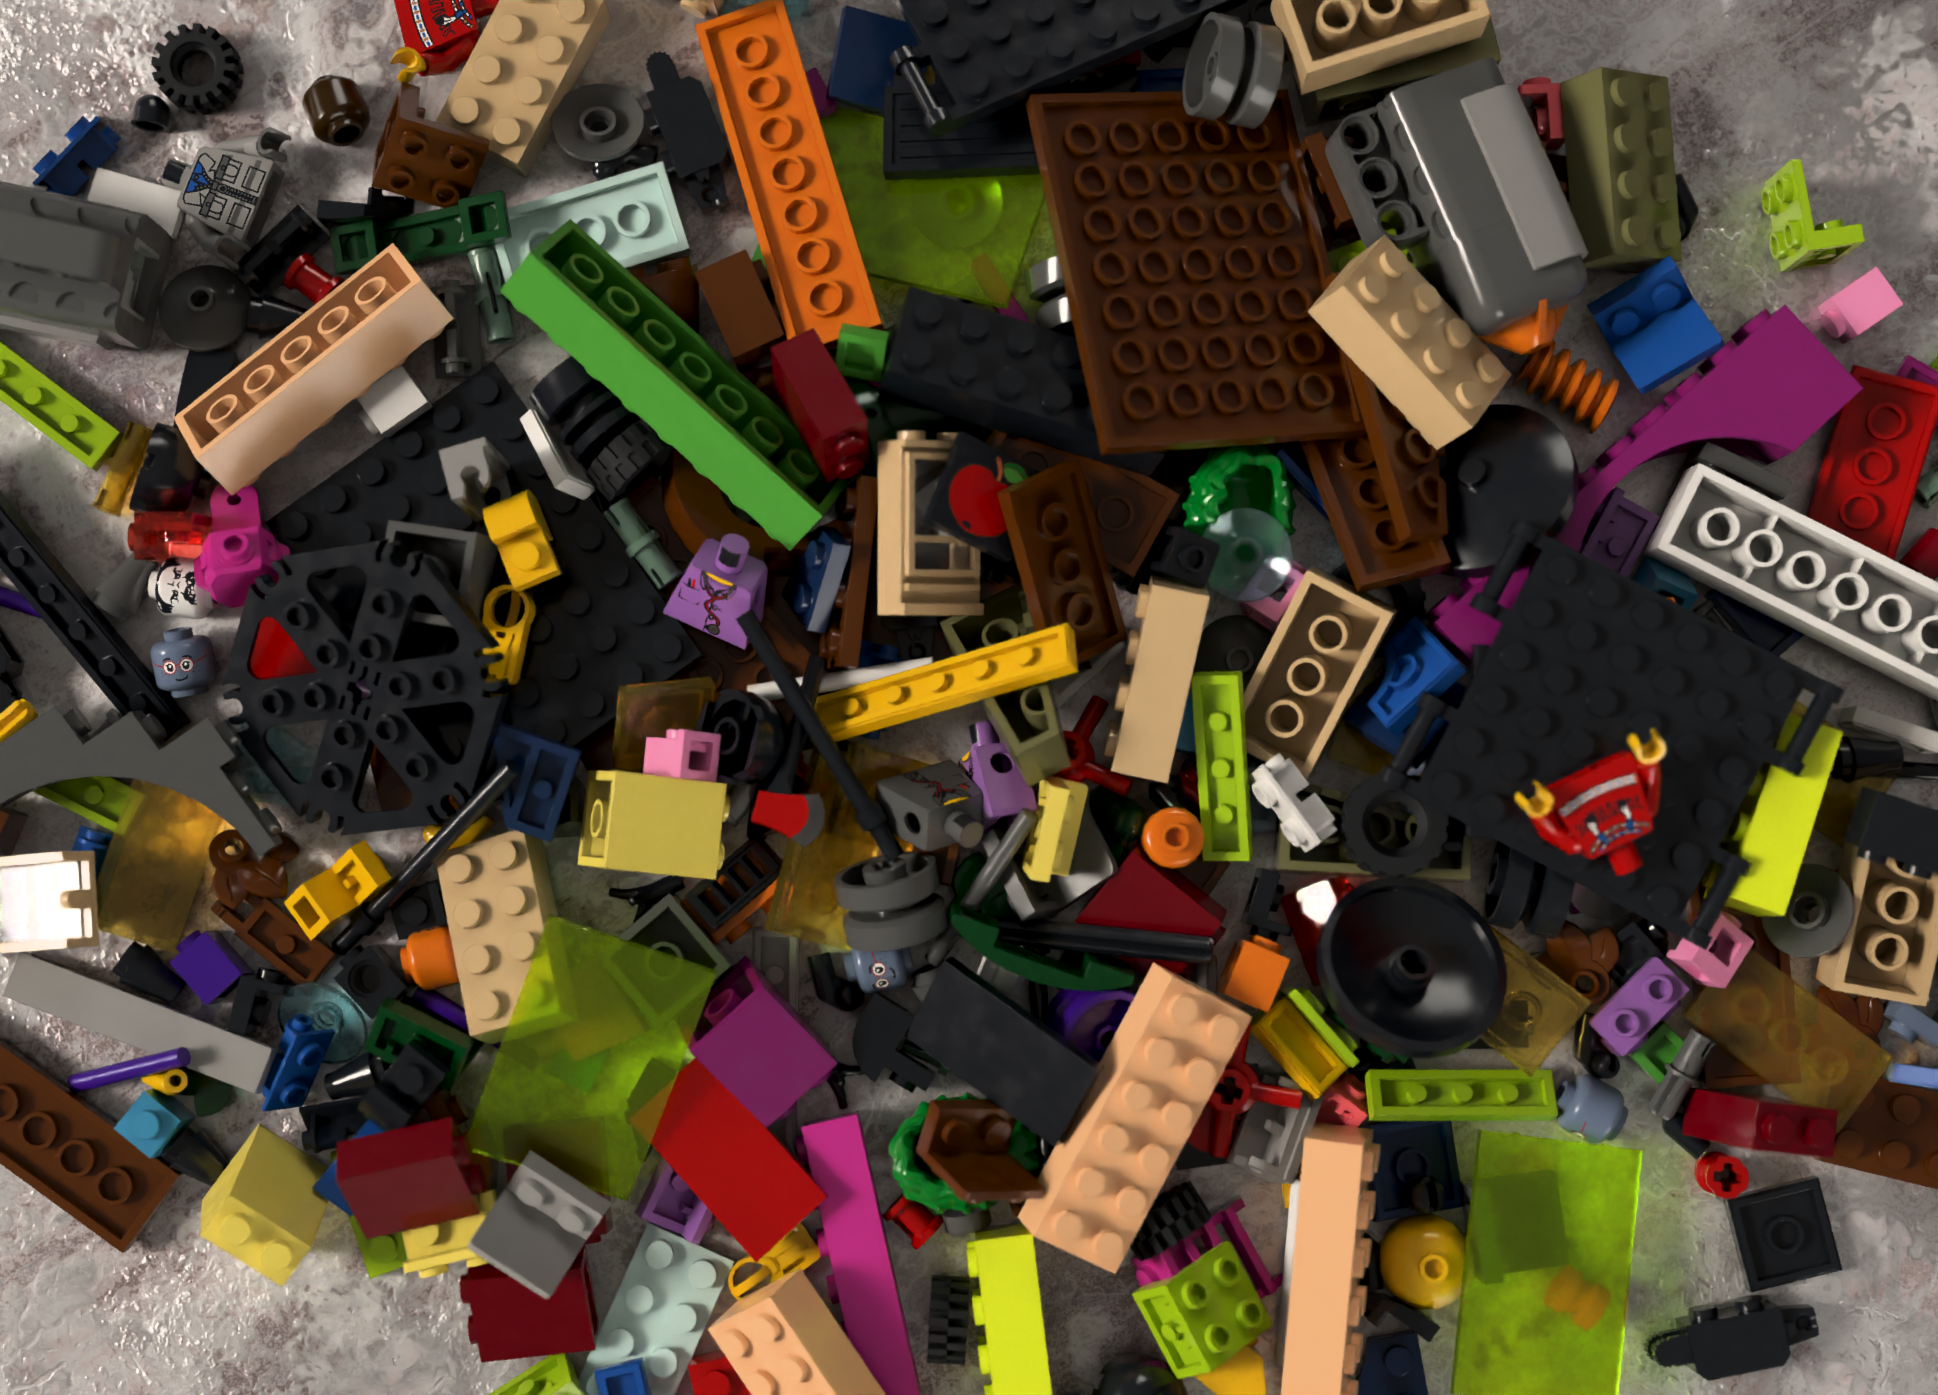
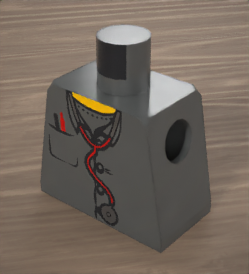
M951 759L876 781L875 801L880 803L888 816L885 822L894 835L923 851H933L955 843H959L965 848H971L980 842L984 832L982 826V791Z

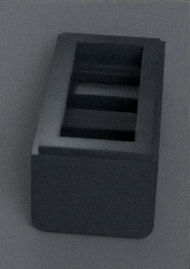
M757 832L724 860L721 869L717 870L716 880L703 878L684 897L712 929L717 931L789 867ZM752 850L771 869L765 876L746 856ZM738 862L757 882L751 888L732 869ZM723 876L742 895L736 901L718 882ZM709 888L727 907L721 914L703 895Z

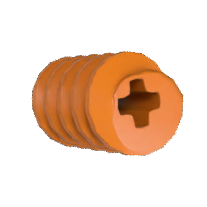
M1554 340L1548 346L1530 353L1517 372L1512 385H1516L1526 377L1529 379L1526 394L1530 396L1542 387L1545 389L1541 402L1543 405H1547L1558 397L1560 403L1557 413L1562 415L1570 408H1575L1576 412L1573 423L1578 425L1587 417L1591 418L1589 433L1593 434L1604 421L1616 400L1619 381L1611 378L1601 385L1603 371L1599 368H1595L1585 375L1587 361L1583 358L1578 359L1569 366L1571 351L1567 348L1553 356Z

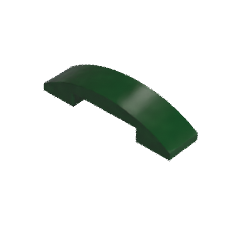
M499 190L458 200L459 205L384 222L368 219L329 228L336 274H354L392 243L395 244L412 266L465 255L471 250L491 247L512 238L505 192Z
M954 903L951 904L949 909L950 920L961 936L986 958L1018 976L1052 987L1080 991H1102L1132 986L1135 975L1131 967L1126 963L1100 954L1085 952L1079 967L998 939L997 936L1000 928L997 918Z

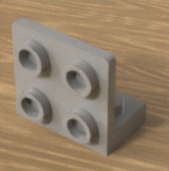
M530 1150L471 1238L467 1247L541 1297L549 1299L584 1243L603 1218L611 1202Z

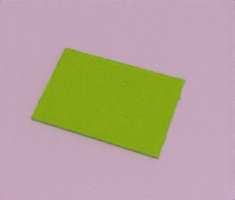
M837 107V111L822 118L821 122L868 275L1007 309L1045 200L1041 175L885 180L883 174L884 117Z
M549 914L467 1135L471 1143L472 1152L520 1166L531 1150L591 1190L628 1201L714 981L716 970Z
M1478 1129L1450 1393L1458 1395H1618L1643 1150L1613 1147L1607 1143L1598 1145L1521 1135L1518 1132L1503 1133Z

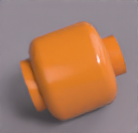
M1178 807L1160 809L1151 815L1143 825L1140 837L1142 849L1149 859L1158 866L1167 869L1186 867L1195 861L1203 849L1205 839L1203 827L1197 817L1188 810Z
M435 926L413 932L407 939L406 947L400 949V960L408 983H416L424 991H432L458 984L459 978L449 927L439 928Z

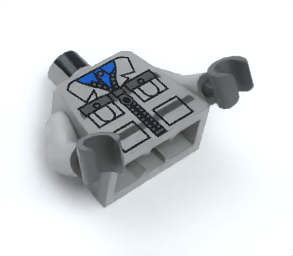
M272 127L265 128L260 135L219 142L214 148L203 146L198 150L192 165L172 158L166 164L163 172V184L181 191L177 207L186 214L185 224L187 229L205 252L215 256L234 270L239 268V265L234 262L236 254L243 249L249 252L257 244L285 175V172L268 158H273L282 163L286 162L287 155L279 152V148L284 141H291V136Z

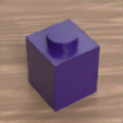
M199 930L194 931L179 943L176 949L180 954L169 962L205 1005L220 1003L238 987L241 975L254 973L252 968L218 930L204 931L203 933Z

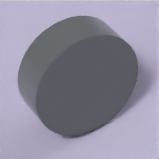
M975 1208L972 1214L968 1216L962 1211L951 1209L942 1214L945 1230L950 1235H964L977 1232L988 1227L992 1222L989 1209Z

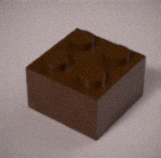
M745 249L695 271L694 274L740 373L751 371L772 362L771 347L786 341L787 337L777 303L771 305L768 299L774 296L761 259L752 262Z

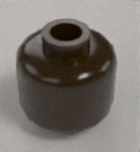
M325 75L315 80L304 94L302 100L304 112L314 135L320 141L342 147L354 144L362 138L369 126L371 116L359 86L352 79L343 76Z

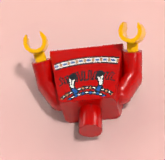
M394 0L405 47L396 51L390 63H402L408 67L400 71L397 76L400 83H410L417 73L423 77L455 73L469 59L483 32L480 18L492 15L499 0Z
M1656 729L1650 730L1652 737L1644 745L1640 744L1635 734L1628 737V743L1635 753V758H1633L1631 752L1620 750L1545 787L1538 781H1534L1533 784L1536 786L1537 791L1530 800H1526L1520 793H1517L1515 801L1528 813L1540 837L1569 855L1580 853L1583 857L1592 859L1606 853L1617 876L1627 874L1641 867L1644 862L1633 839L1653 829L1651 819L1658 812L1662 782L1660 759L1663 757L1666 749Z

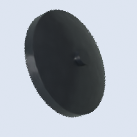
M1489 405L1473 428L1445 445V455L1439 458L1440 477L1446 482L1447 534L1442 537V540L1450 557L1451 564L1448 571L1441 573L1460 578L1490 576L1511 537L1508 534V530L1514 519L1534 527L1553 539L1561 532L1576 503L1579 490V469L1573 450L1565 436L1547 417L1534 410L1517 405ZM1528 545L1517 567L1535 557L1539 550Z
M1386 877L1368 881L1349 891L1339 900L1324 922L1319 934L1316 948V967L1321 987L1328 1002L1340 1019L1353 1032L1382 1050L1400 1056L1420 1059L1439 1058L1455 1054L1475 1043L1490 1027L1502 1008L1507 990V969L1501 946L1494 932L1479 912L1460 896L1442 886L1421 879L1403 877L1397 879Z

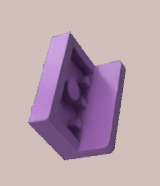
M1615 487L1608 493L1592 517L1581 542L1579 553L1628 578L1660 517L1624 498L1625 491Z
M1651 957L1589 1020V1025L1600 1035L1598 1040L1611 1054L1622 1057L1626 1053L1630 1055L1646 1042L1649 1037L1647 1032L1659 1020L1664 1021L1677 1011L1682 1004L1680 999L1690 989L1659 958Z
M661 1157L635 1213L641 1219L680 1233L689 1242L698 1245L703 1235L708 1233L713 1227L716 1217L667 1161Z

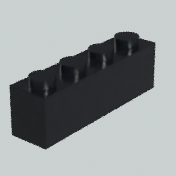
M1863 786L1844 841L1859 847L1856 856L1881 865L1886 864L1888 857L1904 862L1902 871L1931 880L1933 873H1938V810Z

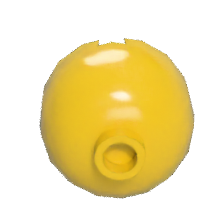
M1434 1213L1397 1219L1390 1226L1391 1229L1385 1234L1383 1241L1381 1240L1379 1244L1380 1273L1384 1286L1400 1302L1416 1309H1440L1454 1303L1467 1290L1473 1275V1253L1466 1236L1451 1221Z

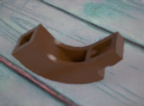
M672 449L662 467L664 508L675 533L694 555L697 554L706 539H714L721 543L725 535L738 534L749 542L747 555L763 561L769 570L785 572L795 569L810 543V534L806 533L789 551L779 541L772 539L765 532L764 528L748 524L737 517L724 502L720 488L709 478L699 474L693 467V464L678 450Z

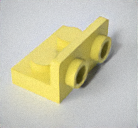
M1050 776L1040 781L1036 797L1038 811L1035 812L1038 820L1028 834L1021 864L1022 869L1030 880L1049 883L1051 874L1067 876L1069 874L1088 793V787L1085 783Z
M495 1189L480 1193V1214L402 1231L408 1259L403 1263L404 1273L419 1271L420 1278H426L448 1272L447 1264L466 1260L467 1267L489 1263L469 1250L467 1245L496 1203Z

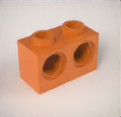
M1250 935L1248 941L1236 938L1218 981L1217 991L1268 1013L1290 959L1279 955L1282 945L1261 936Z

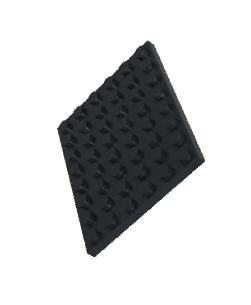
M492 361L434 402L431 409L389 438L385 437L265 523L277 541L289 547L291 554L384 540L388 520L476 532L489 536L485 520L475 522L451 500L438 451L485 437L508 460L510 470H507L506 474L512 496L527 489L536 496L553 537V540L549 542L562 572L558 576L525 589L532 596L536 605V611L530 627L519 682L515 685L507 684L496 691L490 692L493 694L510 692L501 722L580 748L705 657L679 620L663 613L666 602L634 557L630 558L625 552L627 547L602 515L593 499L589 496L582 500L554 488L520 421V418L529 409L499 367ZM497 489L489 490L484 497L485 503L490 506L501 501L500 491ZM497 551L491 591L501 585H512L499 551ZM354 565L315 571L311 576L312 582L353 632L367 586L365 572L360 567ZM512 592L503 594L495 604V616L502 626H505L508 619ZM522 598L517 623L522 619L525 612ZM411 622L401 658L456 651L459 646V636L452 628ZM452 702L414 707V711L455 763H459L463 759L475 720V714L471 706L465 702ZM495 741L481 786L496 772V766H498ZM501 793L473 823L503 802V794ZM453 797V799L455 800V802L457 803V805L459 806V808H461L462 806H461V805L456 801V799Z

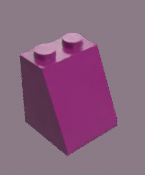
M746 955L676 1018L691 1053L766 1128L775 1120H781L788 1116L795 1108L797 1100L811 1087L816 1088L823 1084L829 1078L832 1068L838 1064L826 1043Z

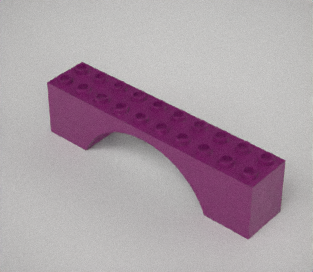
M1783 305L1772 314L1765 308L1731 335L1733 341L1729 340L1722 349L1708 356L1696 367L1702 375L1695 371L1686 380H1682L1662 398L1668 404L1667 406L1661 402L1652 411H1648L1629 428L1630 432L1634 435L1632 438L1626 434L1618 442L1615 441L1595 459L1600 466L1597 470L1592 465L1584 473L1581 472L1579 474V490L1575 506L1567 523L1554 540L1579 552L1587 527L1599 505L1615 485L1639 465L1664 456L1689 452L1690 448L1709 441L1738 456L1767 466L1799 448L1857 395L1863 387L1786 305ZM1537 555L1516 567L1498 604L1509 609ZM1489 576L1464 578L1458 584L1464 590L1460 595L1457 596L1452 592L1436 603L1425 615L1429 621L1425 626L1469 670L1471 669L1472 644L1490 645L1500 626V623L1469 607L1474 594L1481 593Z

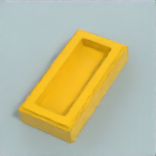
M1286 996L1277 1000L1270 1007L1269 1012H1265L1251 1026V1033L1311 1101L1319 1098L1348 1068Z

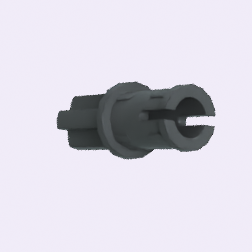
M1691 1027L1689 1034L1671 1063L1666 1062L1664 1067L1668 1071L1651 1098L1648 1110L1663 1120L1672 1119L1691 1086H1698L1700 1084L1698 1077L1709 1057H1711L1715 1048L1719 1045V1042L1702 1031Z

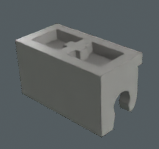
M485 437L438 450L451 500L475 522L484 520L483 508L488 506L485 503L484 497L489 490H499L501 494L500 500L512 496L506 471L510 470L508 460Z
M1258 1074L1259 1082L1302 1091L1296 1082L1289 1078L1280 1076L1279 1080L1267 1074ZM1303 1092L1300 1110L1255 1101L1253 1106L1243 1114L1226 1162L1269 1183L1293 1184L1303 1157L1304 1138L1314 1126L1324 1095L1322 1094L1319 1098L1311 1101Z

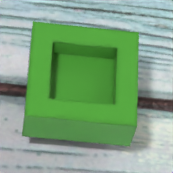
M843 323L839 332L835 362L841 375L880 383L886 362L890 332Z
M1660 1020L1647 1032L1649 1037L1646 1042L1629 1055L1658 1086L1668 1071L1664 1067L1666 1062L1671 1063L1684 1043L1665 1022Z

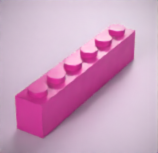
M859 1110L805 1122L801 1126L803 1135L795 1136L800 1163H809L812 1177L829 1195L814 1210L819 1209L823 1228L816 1229L821 1257L830 1256L833 1275L826 1276L830 1300L832 1304L840 1303L844 1321L838 1322V1324L886 1395H920V1382Z

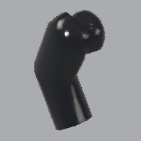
M830 952L807 957L815 992L820 1001L845 1012L853 1011L863 1004L865 993L860 989L859 984L849 982L835 975Z
M1578 1011L1572 1044L1574 1058L1590 1075L1598 1079H1611L1615 1077L1620 1069V1061L1616 1055L1611 1054L1598 1040V1033L1589 1025V1020L1595 1013Z

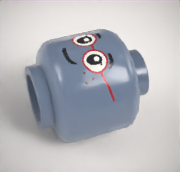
M181 627L164 631V640L154 644L150 651L158 688L170 691L172 698L193 696L209 691L208 684L217 678V667L210 638L205 635H193L192 627Z
M910 947L880 952H865L851 948L852 953L843 954L848 981L858 980L860 989L866 994L901 988L907 983L908 974L915 973Z
M1590 1074L1580 1075L1571 1083L1564 1081L1555 1094L1558 1108V1125L1563 1130L1589 1144L1594 1145L1600 1144L1604 1140H1614L1626 1122L1628 1109L1624 1106L1622 1093Z

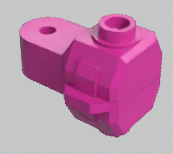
M220 484L214 489L210 499L213 532L209 533L203 543V552L193 561L195 583L198 587L210 592L212 599L228 608L242 607L245 604L249 586L256 583L255 579L258 576L268 573L276 583L279 582V575L271 564L276 560L282 559L281 556L291 554L289 547L277 542L275 536L266 530L265 513L253 485L241 488L232 496Z

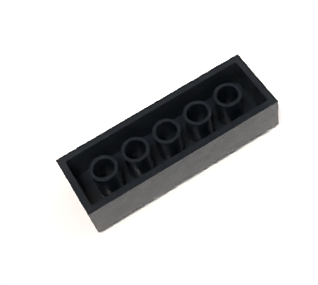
M910 286L898 314L878 395L1148 477L1151 476L1165 456L1166 451L1101 455L1076 337Z

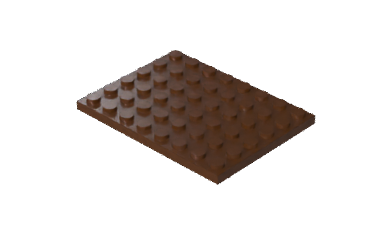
M1287 89L1277 90L1269 113L1262 124L1255 129L1226 123L1223 114L1215 121L1188 115L1183 106L1182 91L1031 94L1025 106L1101 455L1363 437L1367 431L1344 352L1308 313V310L1325 291L1323 280L1331 275L1332 271Z

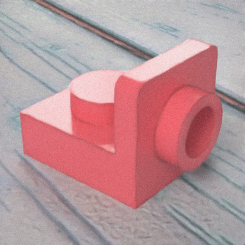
M1547 77L1527 79L1523 82V85L1517 87L1520 95L1532 97L1533 106H1538V108L1533 110L1532 123L1538 136H1540V140L1547 142L1546 150H1559L1565 143L1561 84L1551 83V79Z
M1343 1072L1323 1093L1324 1098L1314 1125L1316 1122L1358 1127L1368 1116L1365 1083L1358 1080L1354 1074Z

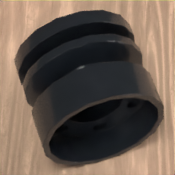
M573 356L567 358L547 374L533 389L529 398L550 426L570 420L562 429L559 439L565 446L573 444L570 453L579 464L584 461H593L619 434L641 419L636 413L628 410L621 400L602 382L591 377L586 372L584 366Z

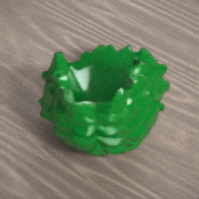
M1264 444L1225 446L1209 450L1206 459L1196 472L1189 477V489L1191 491L1186 502L1182 504V509L1186 511V521H1184L1183 526L1186 530L1220 544L1221 548L1207 584L1214 588L1223 584L1226 589L1240 588L1241 584L1246 585L1251 581L1270 554L1281 556L1285 551L1284 544L1286 540L1296 531L1292 525L1293 510L1296 508V503L1292 496V490L1295 488V485L1286 475L1284 463L1276 455L1272 454L1268 446Z
M965 1092L963 1096L947 1098L945 1095H940L935 1100H978L979 1098L972 1095V1093ZM922 1101L913 1116L906 1118L900 1125L888 1148L889 1155L894 1160L893 1176L898 1181L899 1187L902 1188L904 1197L935 1210L936 1214H943L945 1210L951 1209L962 1211L968 1216L972 1214L975 1208L988 1210L991 1206L996 1205L999 1200H986L980 1204H970L960 1200L940 1176L936 1175L916 1152L930 1103ZM1017 1120L1007 1151L1032 1174V1170L1039 1167V1156L1034 1152L1038 1148V1142L1035 1133L1030 1132L1028 1127Z

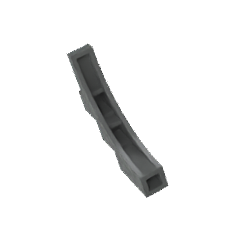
M55 705L0 743V809L33 790L67 779L90 776L134 778L171 788L207 806L232 825L259 856L269 853L284 842L278 834L282 831V827L277 818L266 807L260 810L250 796L255 792L251 782L241 770L236 769L233 772L229 767L230 764L244 754L238 747L243 741L237 734L234 726L227 719L220 722L217 716L207 717L167 745L163 740L167 737V732L159 720L151 713L146 716L143 711H131L91 738L88 733L92 731V727L77 708L74 707L70 710L68 705Z

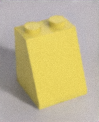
M588 770L577 865L716 880L717 870L721 869L725 857V847L720 839L722 822H726L730 811V798L726 794L727 784L621 771Z
M259 1123L202 1199L200 1236L283 1287L311 1249L329 1200L314 1190L313 1186L328 1167Z

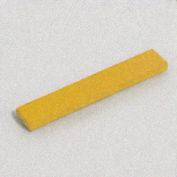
M1068 623L825 694L817 697L814 709L834 741L838 742L1078 672L1074 630Z

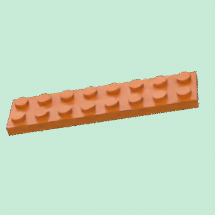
M764 0L695 25L787 340L814 328L825 348L829 350L838 346L839 332L843 323L885 331L785 1Z

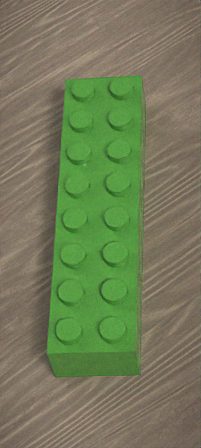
M571 219L533 249L501 288L500 292L511 301L517 311L534 321L548 334L554 344L564 348L584 366L586 372L591 377L602 382L621 400L628 410L640 416L657 432L658 436L665 443L672 445L688 459L699 474L709 478L728 495L730 501L735 506L746 511L764 528L765 532L772 539L779 541L789 551L823 517L854 477L852 476L847 479L837 478L826 483L787 414Z

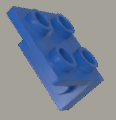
M1670 255L1586 305L1605 341L1641 394H1646L1725 346L1722 337L1691 295L1678 266Z

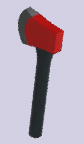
M809 655L801 683V688L813 707L816 704L827 664V659L817 655ZM793 712L787 733L785 751L781 757L777 772L767 790H759L751 822L777 831L805 848L812 844L820 835L825 824V809L819 794L794 795L795 776L807 732Z

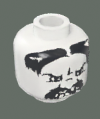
M168 557L161 564L159 571L153 570L148 581V595L150 598H155L158 610L163 615L198 620L205 618L211 609L216 610L219 607L220 603L212 599L210 592L198 587L195 583L193 564L195 558Z

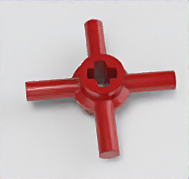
M1093 695L1073 730L1063 731L1069 757L1071 754L1075 755V760L1070 758L1071 766L1050 777L1083 782L1085 779H1088L1126 797L1132 788L1133 780L1117 772H1112L1111 769L1095 762V753L1089 738L1109 704L1103 698Z
M1252 1019L1207 1101L1217 1111L1209 1153L1214 1157L1228 1158L1235 1115L1250 1109L1255 1101L1297 1110L1301 1108L1303 1091L1259 1082L1256 1071L1245 1061ZM1227 1077L1235 1078V1086L1241 1088L1237 1090L1235 1095L1226 1094L1227 1086L1224 1085Z

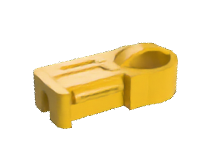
M512 585L498 586L487 595L483 604L484 615L482 620L483 624L500 644V646L493 649L483 648L484 655L490 652H500L504 656L503 660L489 664V673L495 679L508 678L509 685H515L519 682L530 627L536 611V605L532 596L526 590L517 592L513 589ZM512 592L508 619L505 626H502L495 616V604L503 594ZM522 598L525 612L522 619L517 623Z
M801 1221L796 1226L795 1231L792 1229L756 1262L764 1267L739 1285H736L735 1275L738 1269L747 1262H755L749 1254L741 1257L733 1265L728 1276V1286L732 1295L739 1300L747 1296L743 1293L768 1275H770V1284L799 1268L803 1271L821 1257L818 1242L810 1235L807 1225Z

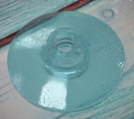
M1254 508L1232 509L1222 513L1218 517L1217 522L1210 523L1202 534L1203 537L1219 543L1221 547L1207 582L1209 587L1220 596L1236 602L1258 601L1274 593L1286 580L1292 564V545L1284 527L1270 514ZM1241 545L1251 546L1254 549L1255 556L1250 561H1241L1236 554L1238 547Z
M306 982L289 989L286 996H283L280 1000L277 1016L283 1034L287 1021L294 1018L296 1014L309 1016L313 1020L312 1026L316 1031L335 1030L322 1063L341 1064L354 1059L365 1046L368 1034L365 1018L358 1006L340 990L322 983Z

